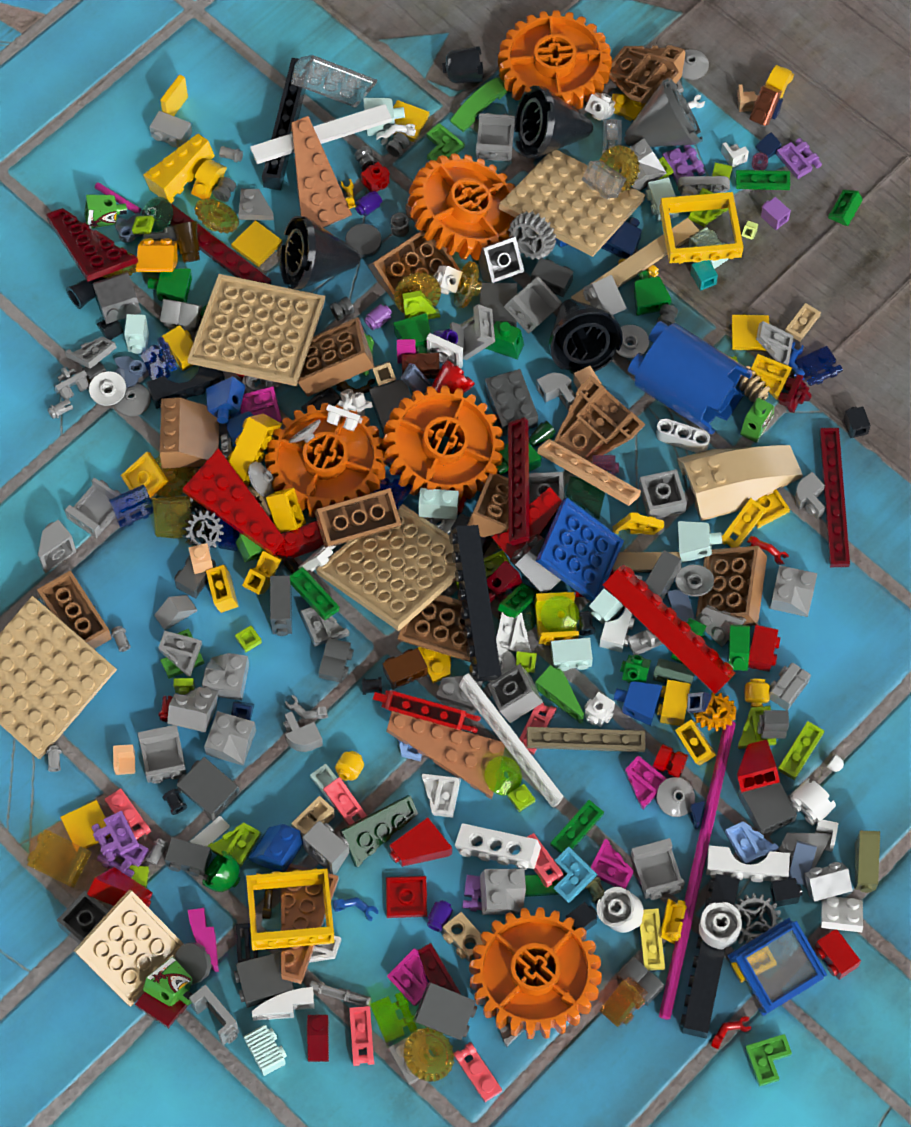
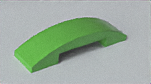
M497 77L480 87L462 104L450 122L464 132L475 122V117L496 98L500 100L509 92L504 88V81Z

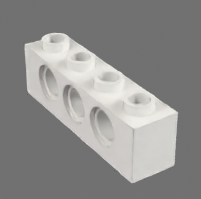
M463 823L455 843V847L462 856H476L483 861L494 860L506 866L512 864L524 870L535 868L541 849L537 839ZM482 841L480 846H475L477 842ZM496 846H501L499 850H493ZM515 850H520L518 854H512Z

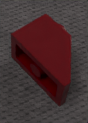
M307 1015L308 1062H329L328 1015Z

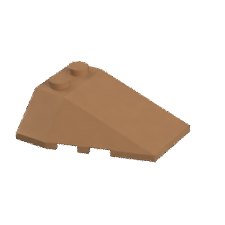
M667 45L666 48H659L658 46H652V48L624 46L612 60L610 80L629 99L642 104L647 103L663 80L670 77L675 84L682 77L686 52L684 49L672 45Z
M590 375L577 390L576 397L572 405H570L569 412L554 442L592 462L633 439L646 424L634 413L630 412Z

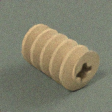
M752 371L750 379L741 375L736 386H739V389L744 391V395L749 397L751 402H755L757 398L765 401L770 387L763 388L765 385L764 381L758 383L761 377L756 376L753 378L756 373L755 371Z

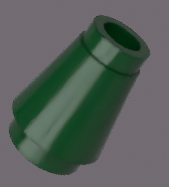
M548 421L541 422L529 437V443L535 448L552 438L556 431Z

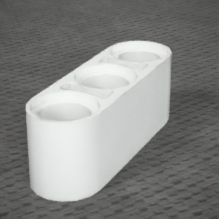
M661 419L657 424L656 437L659 441L695 453L707 451L710 436L706 431L670 419Z

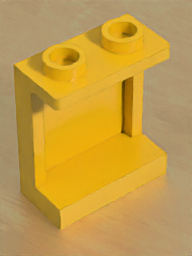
M574 592L539 593L535 595L534 608L539 644L549 646L551 641L578 639L579 631L576 628Z

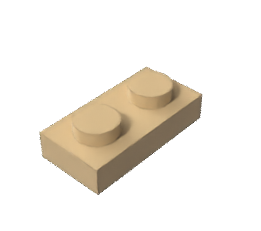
M805 303L787 326L785 332L793 335L794 339L801 342L820 317L821 312Z

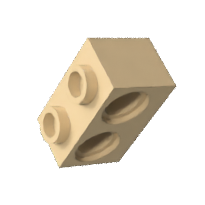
M319 796L291 823L292 828L300 830L303 837L318 821L328 824L335 817L334 808Z
M462 912L443 926L444 934L442 936L449 945L452 943L457 948L455 951L461 959L466 958L470 962L474 958L473 949H467L465 947L466 943L472 942L475 945H484L480 939L481 933ZM458 927L462 932L454 934L451 930Z

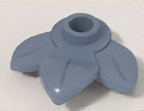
M136 213L128 220L118 218L115 228L119 232V238L122 242L129 243L136 237L143 235L133 234L132 232L135 218L140 216L139 213Z
M121 356L114 359L118 366V369L114 372L123 377L126 388L134 386L139 378L146 373V366L140 360H133L129 356Z

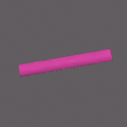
M97 182L95 184V189L105 195L115 196L116 202L119 204L126 203L127 209L135 214H140L141 208L101 183Z

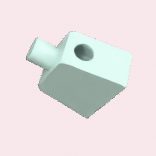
M363 98L364 110L385 104L392 118V122L367 129L368 136L376 135L380 131L385 132L395 124V119L405 118L404 107L393 108L391 98Z
M678 522L679 554L682 562L712 555V545L723 543L722 533H711L708 523Z

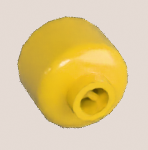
M750 679V682L745 684L744 700L747 703H751V707H762L763 704L770 701V685L765 682V679Z
M355 751L344 752L335 765L338 777L344 781L356 780L364 768L362 756Z

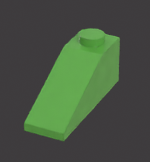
M550 665L535 681L538 692L581 724L584 713L566 676H564V672Z

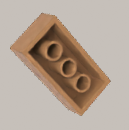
M391 488L319 508L315 511L325 548L401 526Z
M71 570L37 589L39 598L44 606L92 648L95 649L112 639L108 627Z

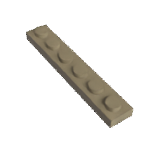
M527 727V748L644 752L645 731Z

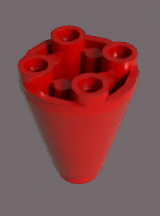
M447 360L442 365L432 387L435 388L437 393H440L442 386H448L451 394H454L455 390L460 388L464 394L475 383L469 377L463 375L462 369Z

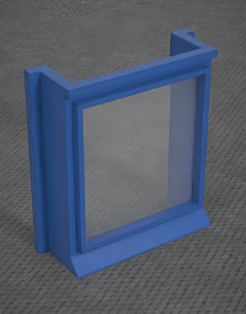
M790 918L785 919L727 955L731 962L737 963L762 1006L758 1010L762 1016L824 979V976H827L825 969L798 922L791 921Z

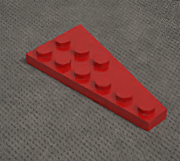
M219 448L182 488L186 495L210 512L215 513L217 517L272 556L285 543V538Z

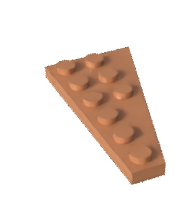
M309 116L292 122L291 128L300 216L308 217L323 228L352 216Z
M391 712L386 732L401 742L409 744L418 750V753L423 756L426 755L435 764L455 777L463 779L471 787L480 790L486 794V797L492 799L505 745L501 741L401 713Z
M290 864L286 872L312 869ZM328 873L330 898L332 900L339 876ZM322 884L281 888V931L322 927L325 920ZM315 945L281 948L282 979L302 984Z

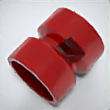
M662 744L655 758L653 768L662 772L667 770L669 775L680 777L688 755L681 751L674 752L673 748Z

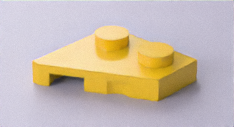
M758 354L751 370L756 372L754 377H761L759 382L764 381V388L769 386V393L778 400L785 382L792 371V367Z

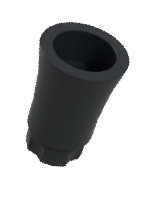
M104 275L88 282L85 279L67 287L66 291L72 303L78 309L83 308L96 297L93 283L107 279V277Z

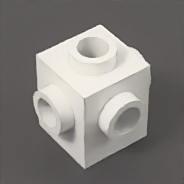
M597 92L591 94L585 110L591 113L592 117L597 120L607 119L613 115L616 102L611 100V96Z
M439 266L438 271L433 277V287L438 288V292L445 295L456 293L460 287V279L463 272L449 266Z
M598 692L593 700L589 699L584 707L586 720L592 725L602 727L605 722L608 723L611 720L615 702Z

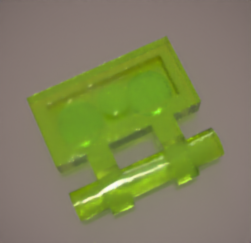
M402 992L395 994L397 1001L391 1003L389 996L370 1003V1008L385 1043L404 1036L405 1033L402 1027L408 1026L411 1033L418 1030L416 1023L413 1022L414 1015L411 1014L408 1007L409 1002L407 998H404ZM398 1009H401V1012L404 1016V1018L400 1020L398 1019L397 1014L395 1012Z

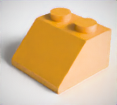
M152 238L143 239L138 245L136 272H173L178 263L177 241H172L170 238H164L161 241H154Z

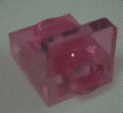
M615 455L592 456V463L605 471H611V474L614 476L619 474V462H615Z

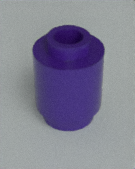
M376 191L368 192L355 202V209L359 215L368 216L380 207L382 199Z
M451 329L437 330L433 333V335L451 343L457 344L458 342L457 333Z
M443 900L434 903L427 918V926L430 929L442 932L443 926L448 923L453 909L450 908L451 904Z

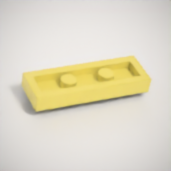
M659 908L644 909L642 923L639 926L643 965L648 971L664 970L665 963L662 938L660 937Z

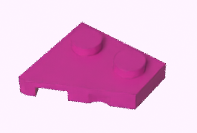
M274 387L243 395L240 408L241 414L250 411L253 415L264 413L274 420L282 422Z
M637 756L625 769L636 798L644 810L656 797L660 784L667 778L640 756Z
M604 839L590 868L596 872V877H600L602 881L615 887L626 889L634 871L623 861L621 855L618 852L616 853L611 847L610 842Z
M414 948L387 977L414 1006H417L421 1001L428 982L419 952Z

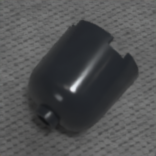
M480 46L450 51L446 56L445 63H442L443 74L447 73L448 79L456 84L483 82L484 73L483 62H480Z

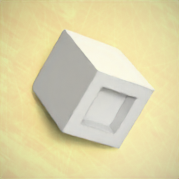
M726 142L722 143L721 154L730 166L734 168L747 162L749 151L746 147L739 148L737 144L729 147Z
M822 819L820 822L818 821L815 833L832 835L825 848L826 851L832 852L839 823Z

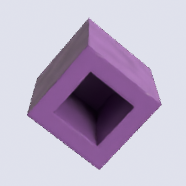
M774 197L771 201L768 200L763 204L761 217L777 230L789 220L791 210Z

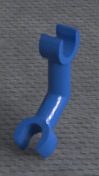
M794 342L788 366L792 367V372L796 379L797 374L805 375L804 371L795 363L798 355L803 353L804 346L802 345L797 350L795 349Z
M357 897L333 901L335 912L344 910L347 907L356 906L365 913V917L369 921H372L373 918L368 912L374 911L378 914V909L375 906H368Z

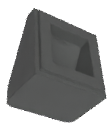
M100 362L92 368H82V371L85 370L90 382L96 375L106 372L105 367Z

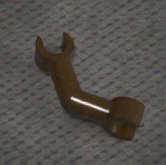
M370 379L367 385L357 389L342 381L336 384V390L343 392L346 389H351L354 394L359 392L365 394L370 389H373L370 385L375 383V379Z
M265 889L262 911L263 919L271 918L273 889Z

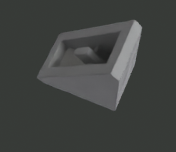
M187 595L168 597L154 616L166 631L197 612V608Z

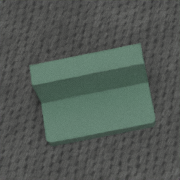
M660 658L654 670L653 680L667 684V680L690 683L692 686L695 674L686 665Z

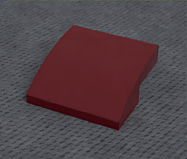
M146 992L135 1003V1007L168 1029L178 1015L182 1014L187 1008V1005L181 1000L172 1006H168Z

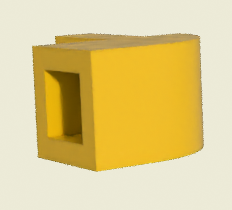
M776 65L770 73L766 84L781 90L780 98H783L786 87L793 80L795 74L787 68Z
M213 160L203 162L194 176L196 181L191 194L209 201L215 184H218L220 178L224 177L227 167Z
M263 551L256 567L249 570L242 586L258 595L265 593L270 587V576H275L282 559L275 555L272 556L267 551Z

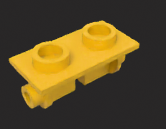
M667 899L660 937L675 944V941L681 938L683 923L680 919H684L687 906L685 901L678 900L676 903Z

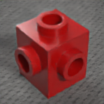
M377 162L374 165L368 166L361 173V182L369 192H378L390 184V172L385 166Z

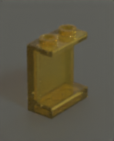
M45 829L37 838L38 844L35 850H32L28 856L27 861L29 862L27 866L74 888L92 852Z

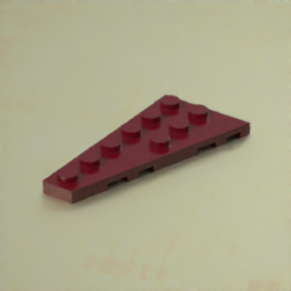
M64 208L46 214L48 222L87 282L138 263V257L135 255L131 256L127 253L126 249L123 247L119 248L114 244V241L97 230L93 231L89 228L88 224L85 222L81 223L77 220L76 216Z

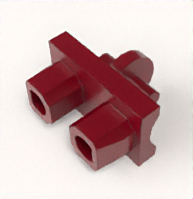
M797 374L796 379L787 378L785 388L789 390V394L782 392L778 397L780 405L787 406L789 412L794 413L798 403L803 404L804 401H810L812 397L811 393L808 392L810 388L802 380L803 375Z

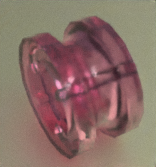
M756 153L752 159V167L755 170H765L768 166V156L764 153Z

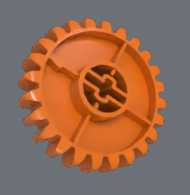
M554 10L552 16H548L546 11H541L539 18H536L534 15H528L526 23L518 21L515 23V30L511 29L506 33V39L502 40L498 54L499 77L504 81L506 91H512V98L514 100H520L524 92H530L532 90L530 87L537 85L547 88L570 106H574L579 110L583 108V101L588 103L591 94L597 92L601 94L604 90V84L608 83L612 67L611 48L609 44L605 43V35L601 32L597 33V26L590 23L586 26L585 17L581 16L575 20L573 19L572 12H567L565 16H561L559 10Z
M456 153L451 154L449 159L447 156L441 155L436 161L430 160L427 162L425 167H422L414 178L409 189L410 196L408 198V205L412 208L410 216L417 220L415 227L418 230L426 231L424 238L427 241L432 239L436 241L434 247L438 250L445 247L447 248L446 253L450 256L458 252L461 259L467 260L470 254L474 260H480L483 247L510 238L509 228L515 217L500 210L499 204L515 188V185L506 183L505 181L508 176L505 173L497 174V167L493 164L489 167L485 166L484 159L478 158L477 162H474L472 156L465 154L463 159Z
M430 386L427 387L424 395L421 391L416 390L412 393L411 399L403 398L399 403V407L391 411L389 420L384 427L386 435L382 440V447L386 449L384 460L385 462L392 463L389 470L391 475H401L398 482L401 487L408 484L412 486L410 494L413 496L420 492V488L459 491V503L463 495L467 499L474 498L476 491L481 492L489 473L497 474L496 466L501 465L503 461V456L499 453V451L504 449V442L500 440L503 432L500 427L494 426L497 420L495 414H485L488 408L485 403H481L478 406L474 404L476 400L475 395L470 394L467 398H464L463 390L457 388L454 394H451L448 386H442L440 393H437L435 388ZM433 435H435L434 438H433V441H432V443H431V445H430L429 443H430V441H431V438H432ZM443 436H447L450 439L443 454L438 453L437 449ZM455 445H457L454 454H452Z
M322 403L321 410H316L314 405H308L306 414L301 410L294 411V420L284 418L282 420L283 429L279 428L273 431V438L275 439L268 442V454L265 455V466L273 476L272 486L274 492L294 488L302 512L307 508L309 517L313 518L315 517V511L319 508L370 494V492H378L380 481L384 480L386 476L385 448L382 447L383 438L379 437V429L376 426H370V419L367 416H361L363 420L361 424H357L354 431L343 428L346 420L343 417H340L337 426L328 423L327 417L329 412L326 410L328 403ZM338 404L335 406L337 408L343 409V407L338 406ZM351 410L349 411L351 413L357 414V410L356 412ZM320 419L321 422L313 433L315 435L313 439L307 443L304 440L289 443V440L294 435Z
M541 907L537 908L535 916H531L527 908H522L520 918H516L513 913L509 912L505 914L506 924H502L497 920L493 921L492 933L486 931L481 933L480 939L484 945L474 946L473 957L475 960L469 963V971L474 975L470 978V988L477 991L474 996L476 1004L485 1005L483 1015L486 1018H492L497 1015L496 1027L499 1029L510 1024L511 1035L517 1036L521 1028L525 1029L527 1039H533L537 1030H540L544 1039L550 1038L551 1028H555L559 1034H564L566 1032V1021L574 1026L580 1024L579 1013H590V1001L598 998L599 990L596 986L602 980V974L597 970L601 966V958L594 954L596 950L595 942L591 940L585 941L586 929L578 928L574 931V919L569 917L564 922H561L560 912L556 910L551 913L550 917H545L544 908ZM549 966L553 969L554 974L548 969ZM516 971L523 976L522 980L517 976Z

